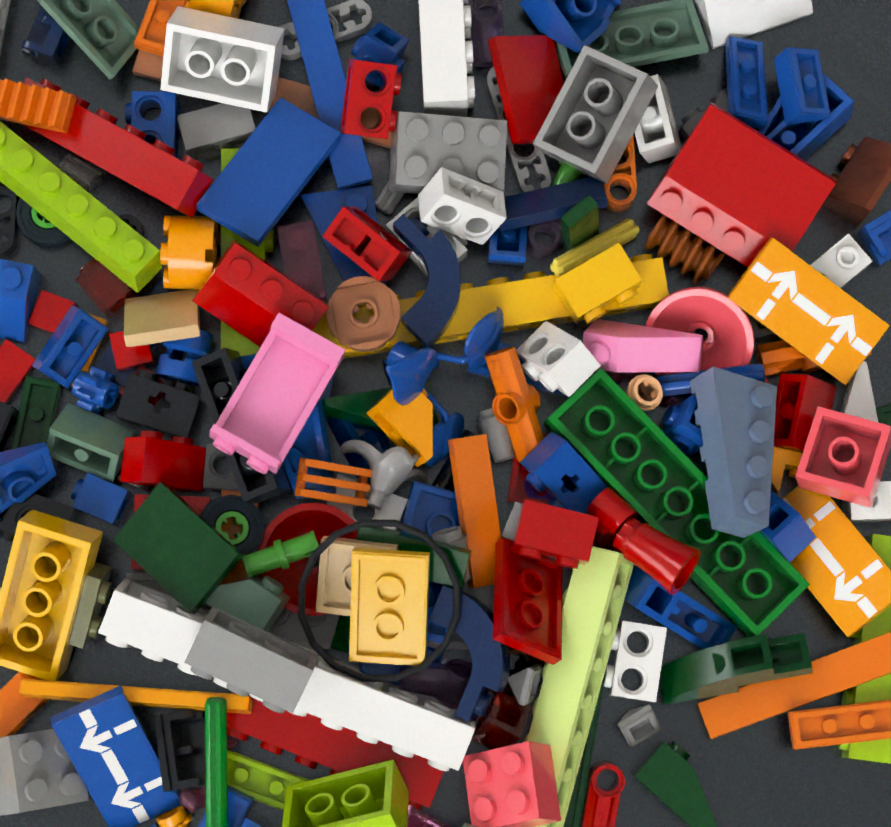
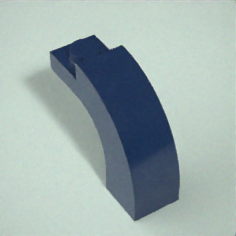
M402 214L393 223V232L420 258L426 267L429 280L423 296L401 317V323L427 348L431 347L445 333L455 316L460 299V267L451 243L441 230L429 240L427 238L430 234L429 231L417 218L414 217L410 221L405 214Z
M443 585L429 621L448 629L453 618V587ZM460 590V619L454 632L464 640L470 651L472 671L455 716L470 722L476 721L478 716L483 717L491 702V696L487 694L489 689L495 692L505 691L510 672L509 646L492 639L493 613L474 596Z

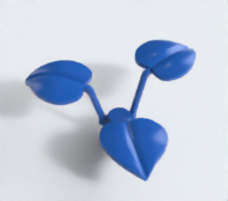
M498 306L496 311L483 317L472 328L465 342V354L461 356L439 353L430 347L417 350L404 341L396 343L388 354L386 371L391 380L395 401L400 405H407L416 399L424 388L428 394L427 398L441 416V422L433 426V456L426 462V466L430 469L449 454L448 439L461 438L464 430V417L458 412L449 416L445 408L424 387L426 380L434 369L437 359L459 364H466L468 362V367L471 370H477L486 363L484 355L497 350L503 333V312Z

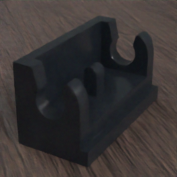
M192 709L153 716L163 792L179 793L205 788V711L192 712Z

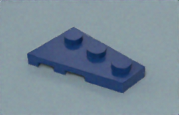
M372 185L301 195V199L342 281L344 282L358 276L372 277L322 237L343 206H357L377 222Z

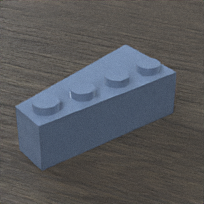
M713 366L690 380L691 394H696L698 409L694 411L696 426H701L703 446L700 447L701 461L705 462L708 473L705 488L711 528L745 538L769 526L777 386Z

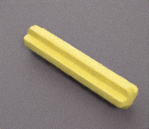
M625 219L554 258L550 269L558 278L615 244L620 243L622 246L635 239L640 232L639 226L635 224L633 219Z

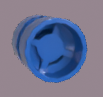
M200 330L199 337L163 342L167 352L160 355L155 375L169 381L200 386L192 361L210 354L214 336L209 332ZM182 355L186 356L184 361L181 360Z

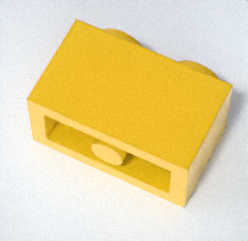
M617 243L556 278L553 287L575 324L583 319L588 324L606 313L604 307L614 301L621 305L634 298L638 294L636 289L639 288L642 279L621 244Z

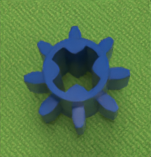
M95 366L91 367L90 373L87 371L80 372L72 387L73 395L79 398L76 406L96 414L100 413L101 407L104 409L111 408L119 392L118 385L112 382L115 375Z

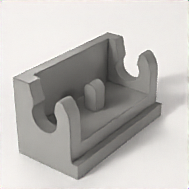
M224 103L177 115L187 155L200 163L221 158V149L241 148L256 129L250 109Z

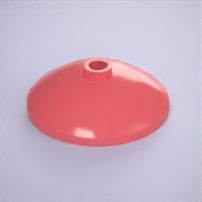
M689 287L669 294L655 306L645 325L695 334L697 329H704L708 336L703 338L700 370H707L713 366L724 368L749 365L752 358L754 332L749 317L742 308L728 299V295L715 289ZM655 372V374H656L657 376H659V375H665V374L682 373V372Z

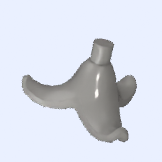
M350 440L343 443L340 448L342 454L355 452L361 455L367 461L370 470H372V477H370L372 494L367 503L372 508L381 510L386 497L396 491L404 481H417L428 484L426 474L417 468H413L420 456L408 453L404 447L396 446L381 453L365 441Z

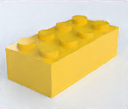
M33 509L18 520L0 592V666L50 681H57L68 669L73 646L69 645L75 617L86 575L94 568L103 531Z

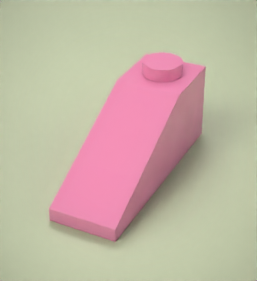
M596 319L583 333V344L601 365L598 370L602 368L604 371L617 373L700 371L703 335Z

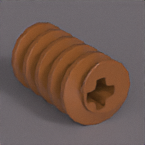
M663 215L650 232L645 250L650 251L659 246L657 258H664L670 254V268L683 263L680 275L684 277L694 271L695 274L692 282L694 285L707 280L726 253L721 252L717 256L714 255L715 246L709 244L703 247L702 238L696 236L692 239L690 237L691 231L686 228L679 230L678 223L673 220L668 222L667 216Z

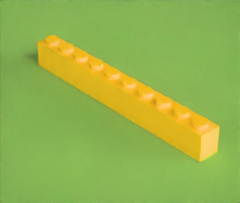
M642 254L630 258L642 279L639 288L636 289L638 294L624 304L619 305L617 301H614L604 307L606 313L601 317L654 309L663 298L668 296L669 291L663 258L653 259L652 254ZM543 271L531 272L523 275L524 280L509 282L508 277H500L488 280L487 286L473 288L472 283H463L460 287V299L455 316L445 333L434 344L467 339L472 328L483 317L496 311L497 306L503 312V333L538 328L545 321L556 325L574 322L553 287L557 278L555 275L545 276ZM425 290L416 292V297L401 299V295H396L400 304L401 317L419 301ZM359 305V311L353 313V318L360 319L362 324L368 323L369 317L374 316V310H367L366 305ZM326 312L312 330L345 349L343 359L390 352L392 347L399 341H404L414 348L423 346L402 325L401 319L395 337L383 347L368 352H359L343 347L329 329Z

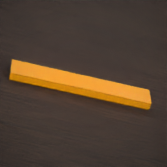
M23 679L20 682L19 694L26 698L85 702L118 687V685ZM122 686L133 706L205 711L207 698L223 697L227 701V712L252 714L253 700L249 696Z

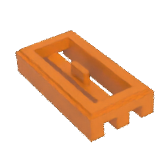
M300 458L294 495L367 507L368 500L365 499V494L370 490V485L367 484L368 477H372V470ZM308 467L339 472L356 475L358 480L357 482L310 475L307 474ZM310 482L356 490L355 497L308 490L305 489V484Z

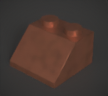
M864 137L858 146L851 143L840 162L845 164L840 175L832 173L830 176L836 180V184L822 205L855 227H858L872 211L891 181V143L869 137Z

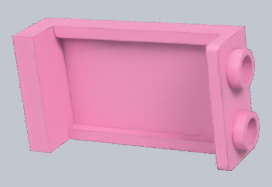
M278 313L258 353L218 421L210 429L209 437L214 439L213 445L228 455H233L234 452H237L248 458L246 464L262 474H267L268 470L277 474L340 365L345 349Z

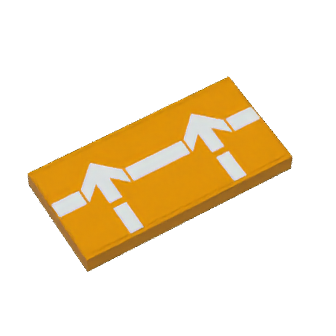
M770 237L728 294V299L843 385L848 383L890 326L772 237Z
M797 486L782 500L802 516L816 538L790 564L810 584L807 588L844 634L850 638L891 605V570L830 496L805 490Z

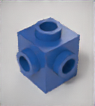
M378 22L365 36L362 35L357 40L351 54L355 56L354 60L397 65L396 73H401L406 63L401 58L410 40ZM374 70L367 74L365 82L375 84L381 88L383 77L378 71Z
M691 395L676 406L671 405L662 418V424H664L662 431L688 457L700 451V447L703 446L701 426H696L694 411L698 409L696 396Z

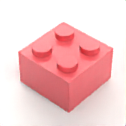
M818 406L795 475L799 488L872 508L891 448V426Z
M526 741L464 756L463 765L471 825L477 827H536L561 821L550 745Z

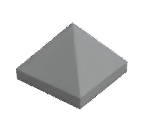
M535 664L509 676L508 682L520 705L525 706L535 701L543 670L542 665Z
M650 705L629 709L618 723L630 748L662 729Z

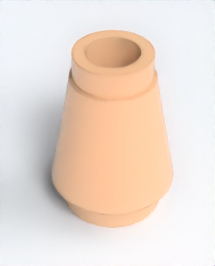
M646 374L634 377L625 391L642 411L656 408L663 397L659 381Z

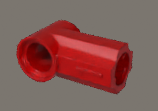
M611 487L600 492L587 509L589 514L599 517L593 543L599 548L615 550L613 542L617 533L629 518L633 517L636 519L638 512Z
M599 761L589 771V785L581 827H615L620 795L625 785V777L623 772L613 762ZM605 769L613 770L616 774L615 784L608 789L600 788L597 785V776Z

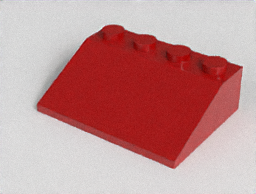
M711 102L654 187L647 205L749 267L770 237L776 239L793 252L835 186L836 180Z

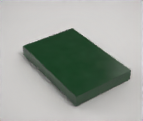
M162 482L155 487L113 539L166 591L193 614L197 613L243 556L241 552L169 486Z

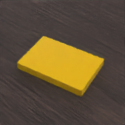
M353 548L349 662L416 666L426 659L430 552Z

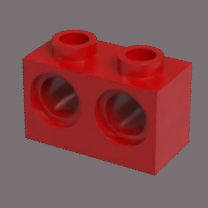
M349 59L340 126L341 133L388 139L389 132H394L397 111L392 110L393 95H399L402 78L401 73H396L397 65ZM376 70L382 75L383 84L379 90L371 92L366 87L365 78L369 72ZM373 107L378 113V122L372 128H365L361 123V114L366 108Z
M343 206L322 235V237L378 282L392 280L412 253L410 248L357 206Z

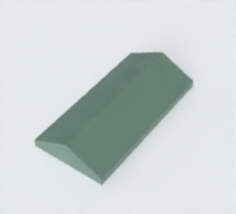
M37 0L109 80L118 73L136 50L134 41L140 27L115 0Z
M669 0L613 11L606 31L588 46L632 67L707 53L709 51L692 0ZM555 41L560 67L567 79L580 53Z

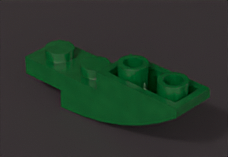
M805 633L768 639L767 634L726 642L676 659L661 666L660 680L664 703L668 705L739 692L738 686L811 674L813 669Z

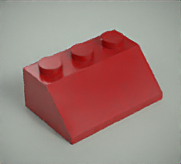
M235 239L192 299L194 303L259 347L262 346L269 334L271 325L278 313L312 331L329 307L326 301Z

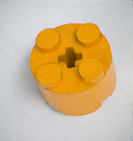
M165 215L164 237H168L167 243H161L160 248L161 265H168V267H164V288L200 289L220 260V257H218V245H220L219 223L207 216H193L191 218L181 215Z

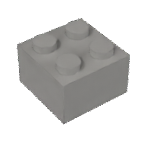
M54 729L0 738V816L89 801L88 790Z

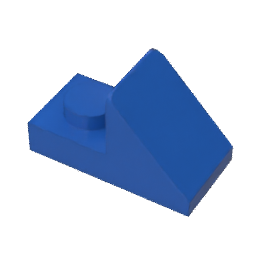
M527 226L502 232L499 227L490 237L488 263L524 266L526 260Z

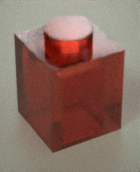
M96 259L86 263L79 271L81 275L75 279L108 319L125 306V299L137 297L126 283Z
M497 692L491 698L485 715L479 717L471 740L490 749L516 744L522 736L532 707L520 705L517 699L503 692Z

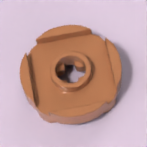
M358 276L344 281L337 287V290L333 293L327 304L329 307L326 310V318L329 329L339 343L347 349L359 352L379 349L395 337L400 324L401 310L396 294L384 283L378 282L373 277ZM359 305H366L367 310H374V316L369 317L368 323L362 324L360 319L353 318V313L359 311Z

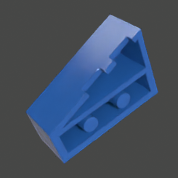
M824 73L823 77L831 114L830 118L799 124H786L781 97H779L774 108L768 114V122L765 128L759 131L803 160L812 155L852 116L854 100Z

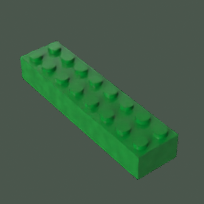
M602 368L589 378L543 423L550 432L552 431L565 439L600 479L638 512L636 520L643 524L648 523L673 539L701 551L698 564L690 578L747 637L760 635L810 585L759 531L742 538L711 528L705 481L708 478Z

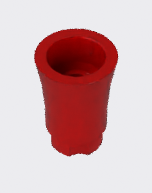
M633 517L624 523L613 542L615 549L624 554L625 559L651 576L671 595L676 594L685 585L696 568L701 555L699 549L681 543L655 529L648 523L643 524Z

